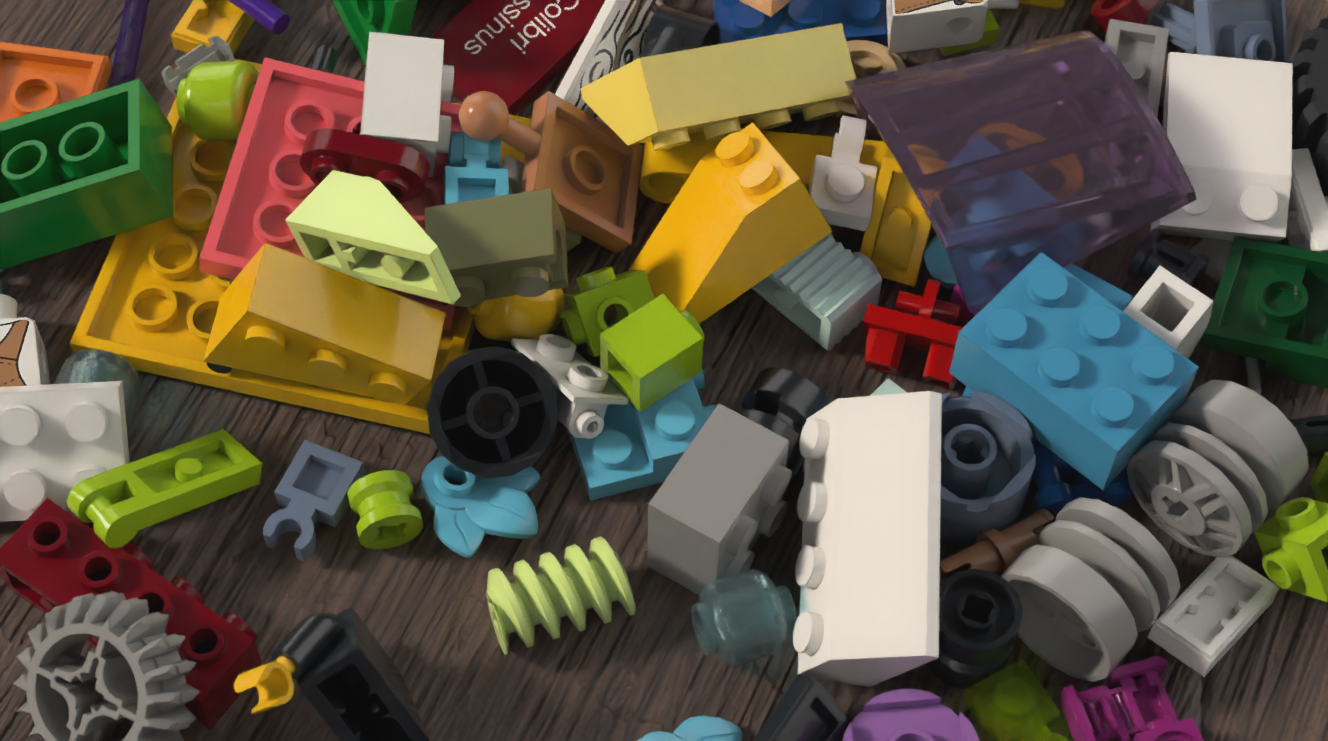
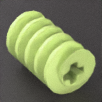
M601 536L591 540L589 559L576 544L565 548L564 568L552 553L547 552L540 556L538 575H536L525 560L517 561L514 564L513 583H510L499 568L488 571L486 591L488 608L497 639L505 655L508 654L509 633L516 632L528 648L534 646L535 625L542 624L554 640L560 638L561 617L568 616L580 632L586 630L587 609L590 608L596 611L604 624L611 622L612 602L616 600L620 601L630 616L635 614L633 593L624 566L618 554L614 552L608 542Z

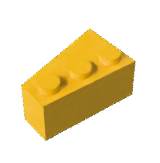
M264 243L221 295L203 362L369 396L384 402L406 404L432 379L446 313Z

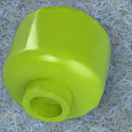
M242 61L198 63L190 70L187 78H183L178 86L177 110L181 122L185 126H189L191 131L202 140H238L259 72L252 64Z

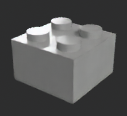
M719 403L648 504L647 566L714 604L728 584L735 588L738 587L754 560L755 553L751 551L752 547L761 534L771 537L786 513L788 502L782 499V495L792 476V470L786 468L789 440Z

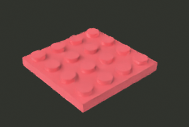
M264 57L199 257V272L234 280L264 243L304 257L285 220L318 186L305 174L300 166V157L306 137L312 131L323 128L360 134L364 81ZM441 102L440 115L451 116V131L461 132L459 123V109L461 105ZM436 153L433 177L427 178L423 194L416 199L400 203L424 231L425 208L443 205V176L445 166H448L447 154ZM378 286L446 313L443 330L450 331L456 305L443 306L437 300Z

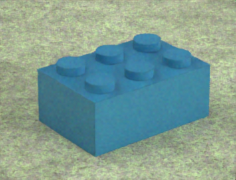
M1040 252L959 331L949 373L972 391L995 395L1015 407L1027 420L1033 434L1032 437L1104 490L1129 464L1135 452L1141 446L1149 443L1154 432L1164 427L1171 420L1174 411L1186 400L1198 366Z

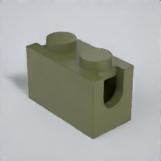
M551 188L425 208V232L438 246L461 295L454 304L441 302L443 306H475L484 300L514 295L535 297L546 293L548 290L568 287L565 221Z

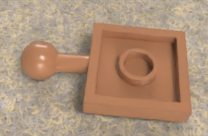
M479 91L469 95L463 101L459 109V123L467 136L482 142L497 138L526 154L520 193L551 188L564 218L565 226L615 254L632 244L644 146L640 144L628 146L608 125L550 91L534 101L530 128L509 117L507 105L495 93Z

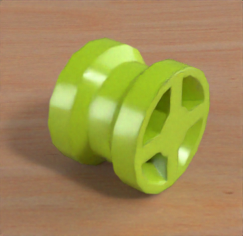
M382 470L370 473L359 478L349 487L347 496L351 510L360 516L356 529L360 544L364 547L375 550L397 547L411 541L422 531L423 521L420 510L410 503L414 494L410 476L405 472Z

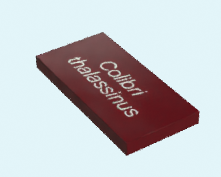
M472 0L432 37L433 39L444 40L443 65L454 66L452 95L463 102L469 95L475 92L489 91L503 99L509 114L516 115L574 60L605 0Z

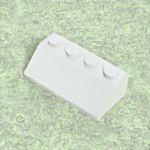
M923 391L839 398L806 419L799 443L801 455L805 457L804 486L800 491L797 503L798 516L803 521L802 550L797 557L795 566L796 582L800 585V615L793 629V645L798 652L797 675H812L819 679L872 687L939 658L941 393Z

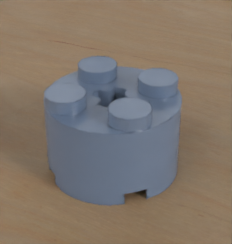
M975 391L972 392L971 397L950 398L951 392L942 394L940 539L950 541L954 546L963 549L975 544L978 534L991 528L1001 531L1014 523L1024 505L1036 459L1031 440L1033 434L1024 416L1005 400L989 393Z

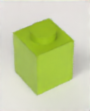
M661 294L600 334V368L608 374L610 380L629 399L639 412H642L702 372L703 342L705 340L703 330L690 312L687 310L679 312L667 297Z

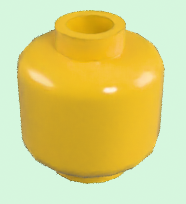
M560 288L548 290L546 293L535 297L514 295L488 299L478 305L466 308L470 315H474L476 329L484 338L511 342L512 338L539 340L540 335L549 334V332L554 331L561 322L560 311L564 310L565 301L563 290Z

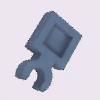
M304 440L274 492L277 505L285 508L274 512L265 522L263 536L266 547L274 549L278 544L279 538L284 533L295 531L301 534L294 545L296 557L301 561L307 560L316 548L317 537L315 527L320 521L332 527H337L349 505L347 496L349 487L359 478L366 475L363 462Z

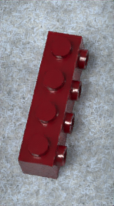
M47 498L0 548V575L6 587L44 614L51 612L56 606L72 602V599L90 593L97 596L107 592L124 593L126 600L132 598L148 600L149 614L159 612L160 614L169 615L165 631L167 636L172 634L186 636L177 651L181 660L185 659L197 663L189 673L185 674L186 684L201 692L194 697V700L186 702L184 705L198 722L211 730L242 694V692L237 693L234 689L237 676L262 666L255 642L257 635L254 630L233 613L226 612L221 617L206 607L203 596L182 578L174 577L171 581H168L153 571L154 566L152 562L134 545L128 543L120 548H109L94 533L93 522L81 521L71 510L67 512ZM92 635L86 643L96 649L100 637Z

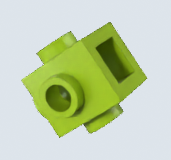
M610 266L576 278L579 289L564 294L568 309L560 311V317L568 340L572 341L576 346L581 345L584 354L593 357L600 355V334L655 299L646 271L632 269L615 276L613 268ZM608 306H611L613 311L612 318L608 323H605L604 312Z
M1306 497L1290 500L1277 509L1276 515L1254 532L1263 554L1262 565L1270 580L1282 589L1328 602V503Z

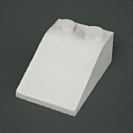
M1169 52L1150 232L1157 228L1166 235L1234 241L1235 236L1270 243H1277L1286 238L1292 179L1293 63Z

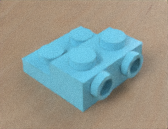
M703 370L642 412H639L629 400L627 405L608 404L603 418V430L594 438H576L569 432L590 501L662 483L666 480L716 408L714 404L703 407L697 390L705 388ZM608 377V380L618 389V387Z

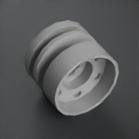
M1211 380L1198 386L1174 411L1169 424L1157 429L1151 436L1149 443L1141 446L1135 452L1126 470L1130 488L1138 503L1160 529L1178 543L1202 555L1224 558L1236 554L1247 542L1250 534L1256 532L1262 526L1268 511L1278 508L1299 485L1309 469L1307 449L1297 429L1275 405L1256 391L1233 381Z
M1082 497L1067 503L1057 514L1055 522L1047 525L1041 531L1037 545L1025 549L1000 576L1007 580L1018 593L1023 609L1021 625L1017 636L1051 666L1074 678L1092 682L1108 677L1133 648L1138 632L1149 629L1155 623L1159 612L1165 611L1170 606L1180 589L1177 568L1165 548L1142 524L1123 510L1098 499Z

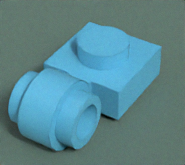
M462 128L461 132L451 131L447 154L448 166H445L443 176V205L509 195L508 169H499L501 140L496 138L491 141L482 142L467 136Z

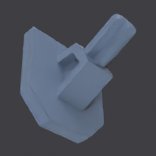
M1193 0L1194 14L1174 4L1167 3L1162 5L1159 13L1154 14L1152 17V26L1168 28V41L1185 49V53L1289 63L1285 0Z

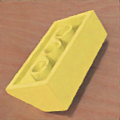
M842 23L641 57L580 88L583 101L628 146L652 141L654 151L666 150L689 143V134L702 131L706 141L725 138L734 132L741 131L740 124L754 122V125L760 131L772 129L790 123V114L803 112L805 122L826 118L840 112L838 102L860 93Z

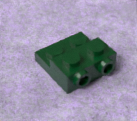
M1235 236L1213 302L1211 317L1203 333V348L1265 360V375L1328 388V254Z

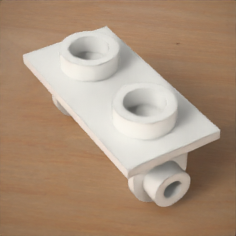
M542 334L539 340L512 338L511 345L545 371L556 392L559 421L574 437L591 439L598 436L604 427L603 418L608 404H628L629 399L608 380V374L584 359L576 351L577 347L572 341L554 334Z

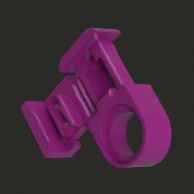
M1154 656L1116 667L1111 672L1105 685L1077 693L1073 685L1064 687L1058 699V704L1074 741H1107L1118 738L1119 741H1130L1129 736L1133 734L1135 736L1132 741H1203L1193 717L1179 721L1160 679L1168 664V661L1161 656ZM1137 675L1138 680L1134 681L1133 677Z

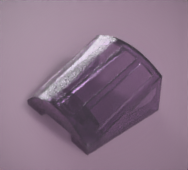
M1075 31L845 81L859 119L866 120L865 134L867 139L885 142L945 248L964 302L970 313L981 311L1040 252L1065 268L1197 200L1195 190L1171 142L1145 97L1113 52L1101 39L1090 31Z

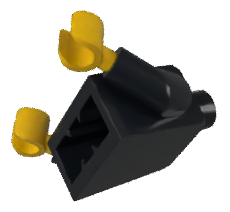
M352 608L345 609L337 615L328 612L313 614L304 618L273 651L271 656L272 662L241 673L237 676L234 683V689L237 693L256 686L259 693V701L253 707L251 713L258 714L290 701L294 693L292 678H295L298 687L340 741H430L401 673Z

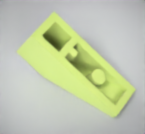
M332 170L285 220L306 259L371 284L449 304H454L461 296L438 246L380 180Z

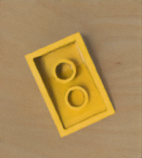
M752 122L741 131L734 132L723 138L715 149L699 160L628 271L632 269L646 271L654 298L664 294L679 312L687 310L700 324L833 231L801 179Z

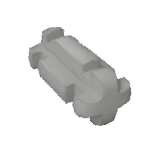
M220 36L210 37L208 41L211 45L208 47L201 43L175 61L177 65L175 69H172L171 66L163 69L162 77L164 83L175 97H177L180 81L183 78H187L190 70L198 63L235 61L233 51Z

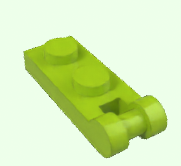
M222 429L80 481L68 494L67 507L81 521L93 522L94 533L109 548L116 549L128 544L141 529L260 484L262 462L228 432Z

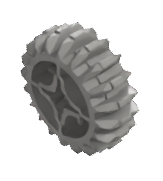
M107 592L97 596L90 593L72 599V602L56 606L51 612L45 614V623L38 624L36 628L28 632L33 646L27 647L25 651L17 656L28 669L27 674L21 675L13 683L27 693V702L17 712L31 715L35 724L27 738L44 739L45 741H184L180 730L188 728L196 720L184 703L194 700V697L201 692L186 684L185 674L189 673L197 663L185 659L181 660L177 651L186 636L177 634L167 636L165 631L169 615L160 614L159 612L149 614L148 600H140L138 598L126 600L124 593ZM92 635L100 637L96 650L90 651L87 658L80 655L84 645ZM125 717L134 721L124 739L113 736L116 724L124 722Z

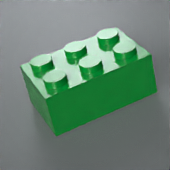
M140 79L0 123L1 269L174 216L172 125Z

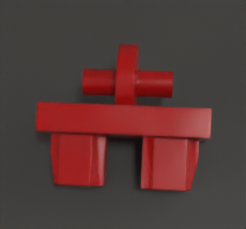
M928 279L923 296L899 291L895 308L916 313L918 316L868 304L863 320V336H867L866 368L887 374H898L904 347L907 346L929 352L922 381L950 390L955 389L959 380L952 376L949 371L958 333L963 327L932 320V318L956 323L961 305L937 300L941 282Z

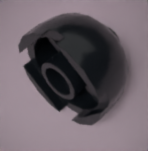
M500 346L474 348L449 361L434 380L427 402L429 432L442 456L461 470L483 478L513 476L535 464L550 444L559 420L556 392L545 371L523 353Z

